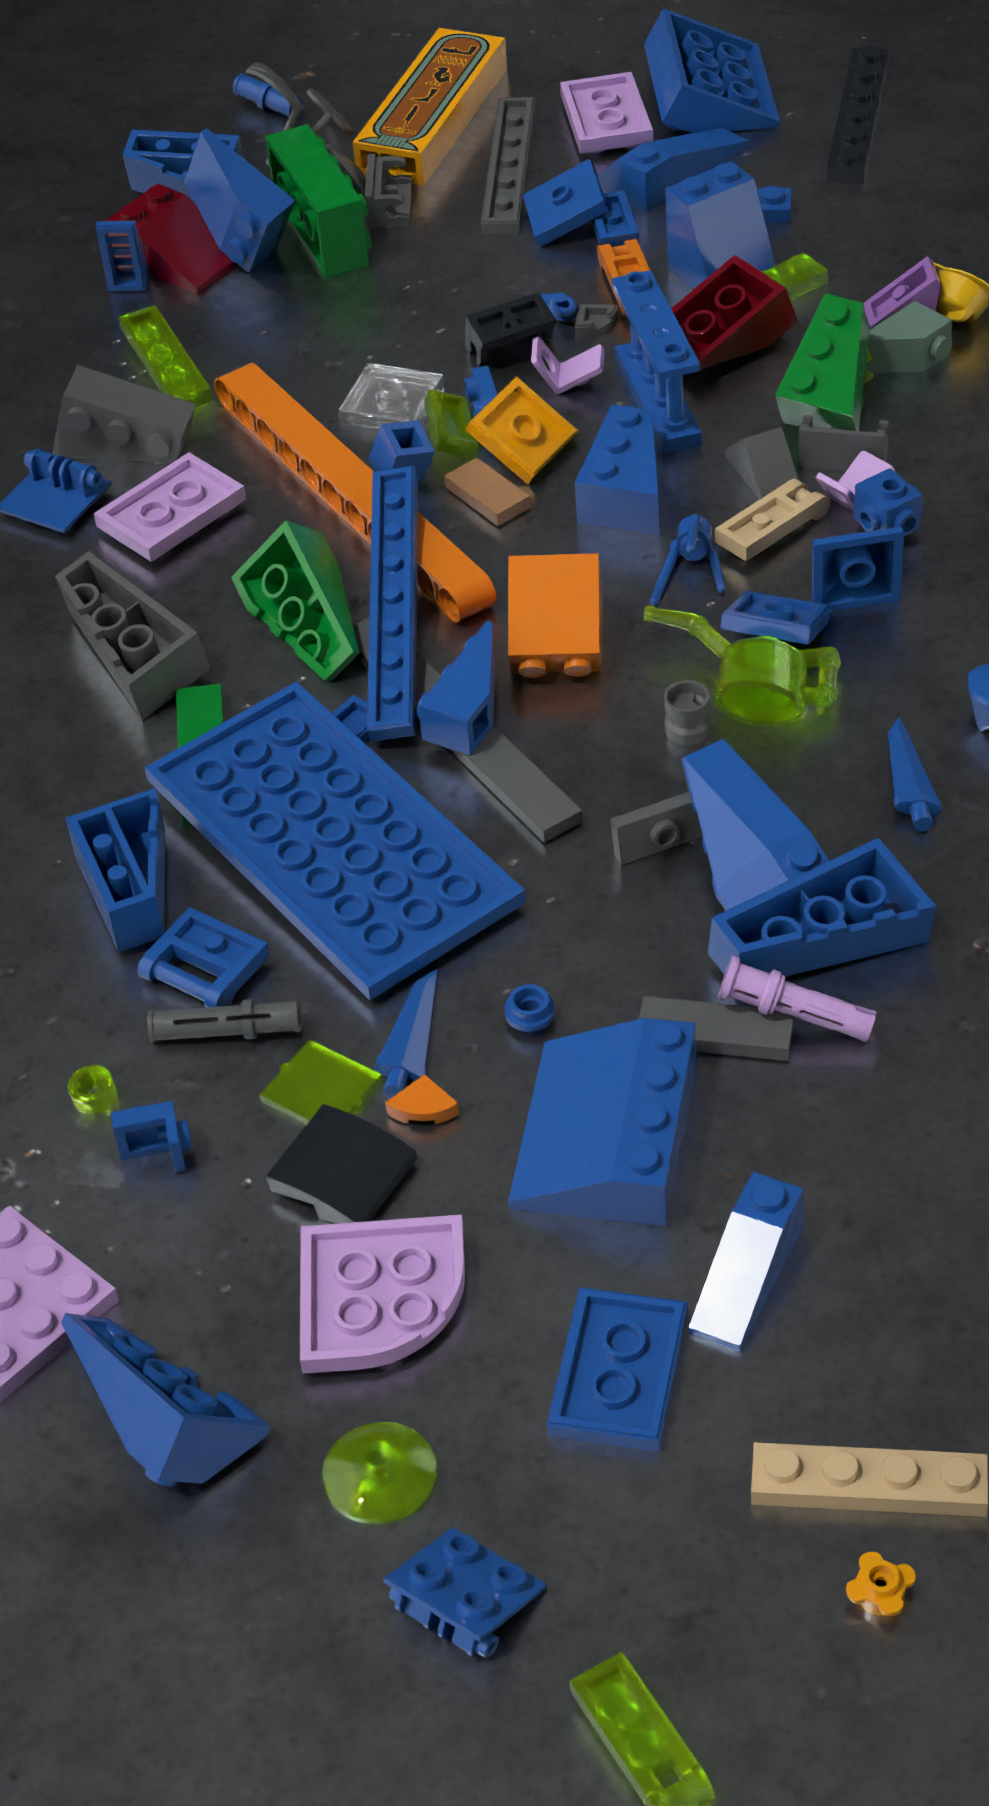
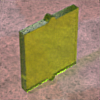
M309 1040L289 1063L280 1065V1073L259 1096L261 1102L307 1124L322 1104L350 1114L360 1113L363 1110L362 1103L382 1082V1076L343 1055Z

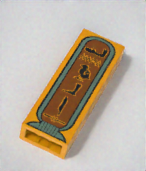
M438 28L353 141L355 164L365 176L368 154H375L376 157L400 156L406 160V165L400 168L391 167L388 171L392 175H411L412 184L425 186L507 71L505 38Z

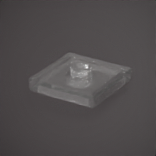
M367 362L338 410L339 422L380 429L381 424L419 420L422 425L444 387L443 374Z

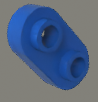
M488 366L471 368V377L464 378L468 403L472 402L473 418L497 396Z

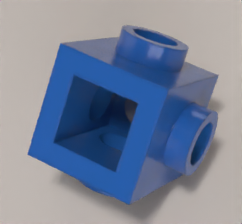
M891 468L855 484L854 519L861 524L866 532L902 526L904 536H907L921 529L922 494L915 486L910 485Z

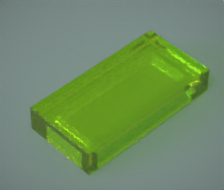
M429 389L424 399V405L435 451L474 459L479 446L477 440L465 430L468 423L472 420L467 399Z

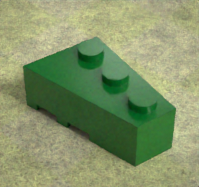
M827 293L824 294L775 394L783 423L800 427V424L803 423V414H809L813 417V428L860 431V413L863 408L864 376H866L870 335L866 312L862 302Z

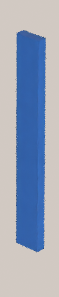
M415 466L373 472L367 707V733L371 742L416 735L418 475Z

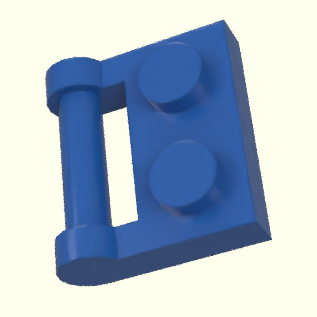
M189 907L142 956L138 964V975L153 983L160 980L204 1001L205 1007L231 1006L234 994L270 956L268 943ZM173 957H176L218 978L212 984L169 964Z

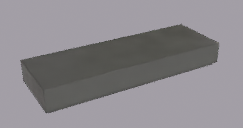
M643 996L639 1019L651 1018L696 1023V1052L789 1061L795 1017L774 1010L772 1014L767 1013L765 1015L759 1013L758 1007Z

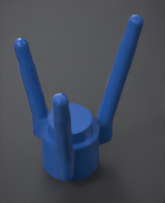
M692 514L681 520L678 525L677 539L670 544L669 555L650 598L652 606L658 604L680 555L690 561L700 560L704 556L709 557L718 592L723 593L726 590L718 556L719 545L711 540L712 526L706 518L698 514Z

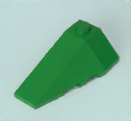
M285 520L235 572L231 579L246 609L253 616L262 619L270 626V631L276 637L284 639L295 649V654L321 678L331 682L359 654L339 566L322 532Z

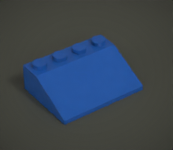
M662 9L644 43L662 123L674 131L684 130L690 133L716 128H724L730 132L777 128L781 121L759 44L670 10Z
M641 1018L545 1041L508 1199V1209L667 1226L697 1065L696 1023Z

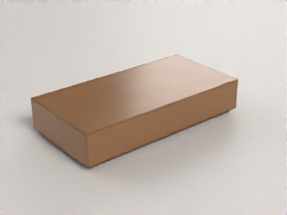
M477 457L444 475L445 487L497 526L531 508L530 495Z

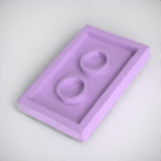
M632 72L560 82L561 98L580 154H597L608 149L622 147L635 148L643 143L653 141V129Z
M188 452L96 511L94 517L96 527L152 562L247 498L244 485Z

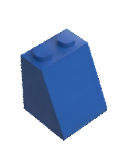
M730 161L719 164L715 168L694 177L685 178L681 182L665 188L668 269L689 287L695 289L733 255L743 259L770 278H777V269L753 177Z

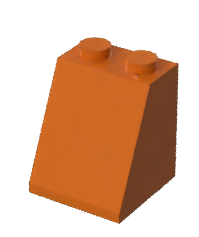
M599 553L508 556V658L511 674L519 673L524 677L536 678L546 673L564 672L569 676L579 677L586 676L591 671H601L603 596Z

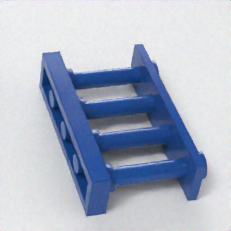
M635 271L625 276L611 278L612 287L630 321L631 342L614 346L615 360L640 409L652 410L654 440L661 454L702 446V432L683 397L682 378L683 374L700 371V363L652 271Z

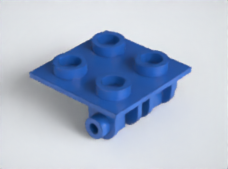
M36 448L33 451H27L24 456V464L29 468L30 474L0 503V512L65 533L112 485V481L102 478L101 472L97 471L94 465H85L76 462L74 459L65 458L62 455H55L53 457V454Z
M453 1527L385 1576L383 1580L385 1584L391 1587L389 1598L395 1601L396 1610L408 1614L430 1631L438 1627V1636L444 1640L453 1635L452 1643L465 1650L473 1658L479 1655L489 1658L494 1653L499 1642V1637L492 1634V1632L547 1588L546 1583L527 1573L519 1565L509 1562L478 1543L473 1537L463 1534Z

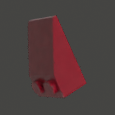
M157 183L155 186L150 187L145 193L123 206L121 210L106 220L136 221L149 274L196 295L200 294L238 265L219 250L196 204L187 195ZM109 233V236H128V234ZM112 244V247H130V244ZM115 255V258L132 257V255Z
M733 255L671 308L700 363V370L769 347L798 322L787 289L736 255Z

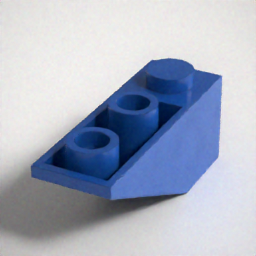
M486 621L477 634L467 640L463 651L452 664H448L445 667L441 678L430 692L422 695L417 706V717L420 719L422 740L471 756L493 728L496 654L492 622Z

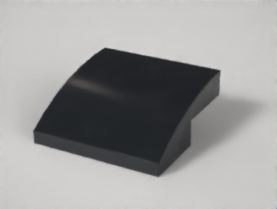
M322 1104L265 1177L271 1191L313 1204L319 1219L334 1224L366 1222L373 1218L417 1160L418 1156L416 1150L378 1126L343 1110Z

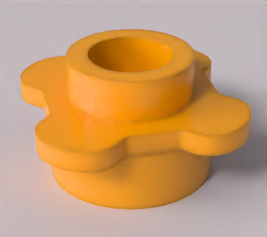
M877 1552L864 1553L859 1558L860 1570L856 1579L849 1581L846 1586V1594L849 1600L855 1604H860L865 1611L873 1615L895 1616L903 1610L906 1588L912 1587L915 1584V1571L908 1564L895 1565L885 1561ZM878 1580H883L887 1585L881 1587L875 1583Z

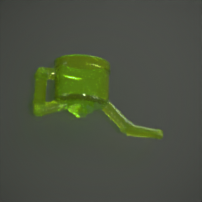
M645 606L643 620L649 623L653 621L687 630L692 637H697L721 659L717 684L713 692L714 705L723 715L737 722L761 727L789 725L801 718L805 712L806 705L826 708L831 706L837 698L836 682L838 670L841 667V660L836 648L821 647L797 650L795 647L771 636L740 639L731 644L708 624V620L704 616H698L689 612L654 608V606ZM818 666L819 677L817 687L806 686L808 667Z

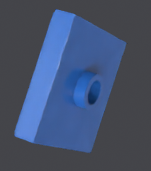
M590 159L523 194L533 233L540 246L556 240L609 211L596 168Z
M746 591L722 613L720 629L809 645L829 623L831 607L828 604Z

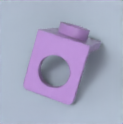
M537 337L533 339L531 362L555 394L558 395L574 386H582L589 382L592 377L602 373L605 349L599 344L560 363L543 340ZM542 355H543L544 358L546 359V361H547V363H548V365H549L550 371H549V370L547 369V367L545 366V364H544V362H543V359H542Z
M861 451L839 482L820 472L815 478L830 499L854 512L855 484L889 468L894 472L895 469L892 465L874 455Z

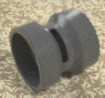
M682 680L668 686L664 692V710L666 712L664 725L667 738L679 745L701 743L709 736L711 729V720L708 713L710 710V693L708 688L702 683L693 680Z

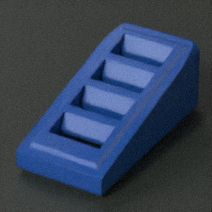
M136 221L96 222V231L108 291H146L149 271ZM109 233H127L128 236H109ZM112 244H130V247H112ZM115 255H132V257L115 258ZM133 265L134 268H118V266Z

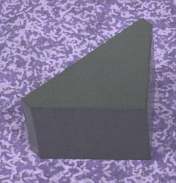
M782 427L743 438L725 449V456L759 500L793 478L799 480Z

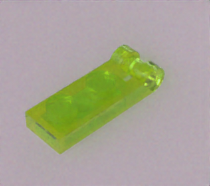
M623 1652L614 1655L570 1680L571 1694L632 1784L644 1806H688L692 1803L695 1806H701L715 1797L713 1787L707 1775ZM673 1769L680 1780L663 1789L656 1777Z

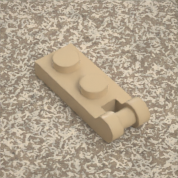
M793 478L716 527L715 543L741 559L748 561L810 519H822L828 512L830 499L820 492H809L806 484Z

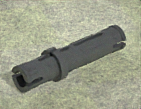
M254 999L242 1000L241 1005L164 1011L149 1010L147 1013V1031L150 1042L244 1035L246 1040L256 1039L260 1033L301 1032L302 1013L299 1000L255 1004Z

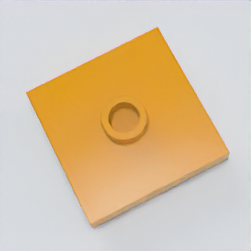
M518 377L513 379L488 403L465 428L472 437L527 485L574 440L579 432Z

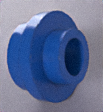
M534 984L522 985L515 988L507 999L504 1007L505 1018L509 1025L517 1030L524 1032L538 1031L548 1026L554 1019L555 1004L544 988Z

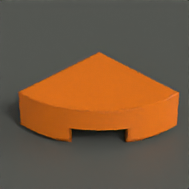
M425 1074L385 1102L387 1114L402 1123L409 1124L410 1120H434L435 1124L449 1121L459 1115L458 1102Z

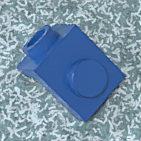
M173 1101L136 1106L130 1109L111 1112L112 1127L121 1161L171 1152L175 1173L186 1171L183 1152L193 1150L187 1119L177 1121Z

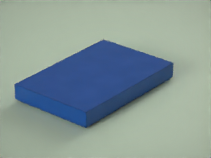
M579 1287L547 1421L548 1437L660 1453L688 1316V1302Z

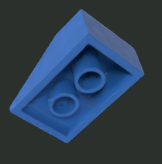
M205 128L200 134L184 184L219 250L226 254L231 261L237 263L250 273L277 249L296 200Z

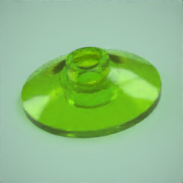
M392 1422L365 1424L341 1436L327 1453L322 1469L323 1486L331 1504L346 1517L368 1524L390 1523L412 1514L430 1496L437 1475L435 1456L428 1442L413 1429ZM375 1460H386L380 1465L369 1464Z

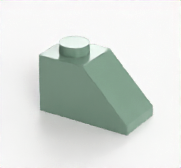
M917 301L904 307L870 330L866 374L924 372L937 362L945 359L950 354L952 347V320Z

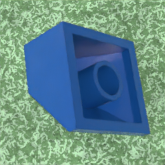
M902 526L814 539L812 542V602L828 604L832 612L901 601L904 538Z

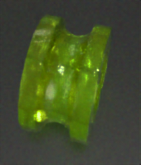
M99 1065L82 1067L74 1072L68 1080L67 1088L69 1095L72 1098L74 1107L85 1114L102 1113L111 1108L117 1100L116 1086L111 1073L105 1067ZM97 1085L101 1087L94 1094H92L91 1090L88 1091V1095L84 1094V1090L89 1086H93L94 1090H96Z

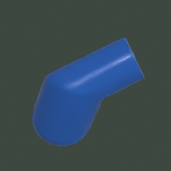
M562 292L540 294L557 321L566 323L576 318L578 304L572 297Z

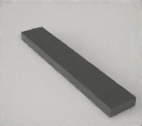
M498 98L481 218L482 235H520L524 204L523 194H525L535 115V98Z

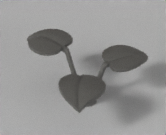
M260 62L251 64L245 73L256 75L265 80L290 104L292 112L283 131L292 129L299 112L304 109L303 105L286 82L274 70ZM312 88L307 90L309 97L323 111V117L312 128L315 135L330 119L334 120L345 133L352 135L355 132L351 123L340 112L335 111L334 106L323 95ZM327 143L326 148L329 155L336 156L338 163L342 164L350 173L365 198V174L355 163ZM267 158L265 162L269 166V160Z

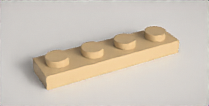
M754 1442L751 1505L987 1517V1454Z

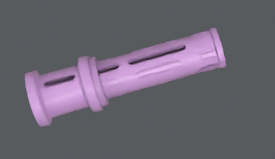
M733 955L727 966L717 997L724 1001L731 997L758 1007L759 1013L765 1015L767 1013L772 1014L774 1010L824 1028L847 1034L863 1042H867L877 1012L785 981V976L781 975L780 971L773 969L770 973L741 964L740 958Z

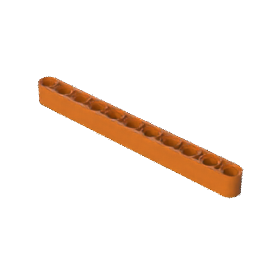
M249 363L216 378L214 387L222 406L371 545L372 476L374 471L256 364ZM418 512L417 589L454 623H458L494 605L497 596L489 576Z

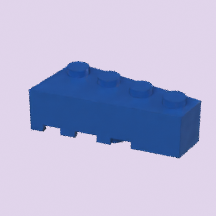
M878 837L712 917L708 954L724 975L733 955L740 958L741 964L767 973L774 969L780 971L781 975L790 976L927 943L930 940L937 906Z

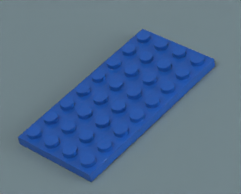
M297 681L145 767L147 780L369 1000H372L526 903V892L522 886Z

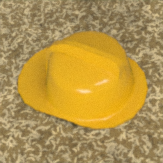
M933 262L941 283L935 311L951 319L952 322L976 321L989 305V284L963 270L946 268Z

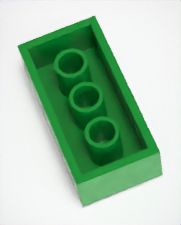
M308 124L265 136L271 181L296 200L288 222L325 278L369 266L367 250L372 248V242L368 229L364 226V217L368 216L365 198L362 193H356L350 176L348 174L344 175L341 172L336 156L329 155L323 138L321 136L317 137Z

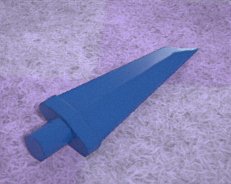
M899 716L888 732L895 796L893 802L895 809L911 815L914 828L917 831L923 832L932 827L931 815L941 813L942 805L940 799L935 794L911 738Z
M438 969L413 984L380 1055L377 1056L374 1070L387 1077L383 1093L389 1099L405 1089L407 1083L412 1084L424 1074L426 1075L425 1066Z

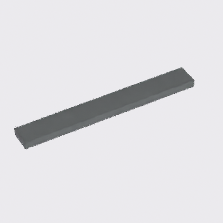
M369 617L353 625L359 654L356 658L367 669L369 661ZM417 651L416 717L417 706L422 695L430 692L441 678V674ZM494 725L471 756L449 749L544 843L583 822L582 809Z

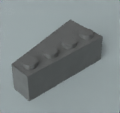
M90 551L55 575L70 614L142 721L176 696V689L186 688L210 669L197 631Z

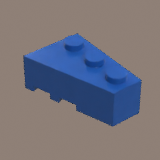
M132 129L122 155L131 189L145 193L150 187L158 183L187 195L193 201L184 181L201 133ZM214 134L244 158L239 135Z
M628 405L610 406L575 481L577 523L660 535L652 410L635 408Z
M157 788L66 817L75 858L117 951L121 952L160 938L164 934L165 826Z

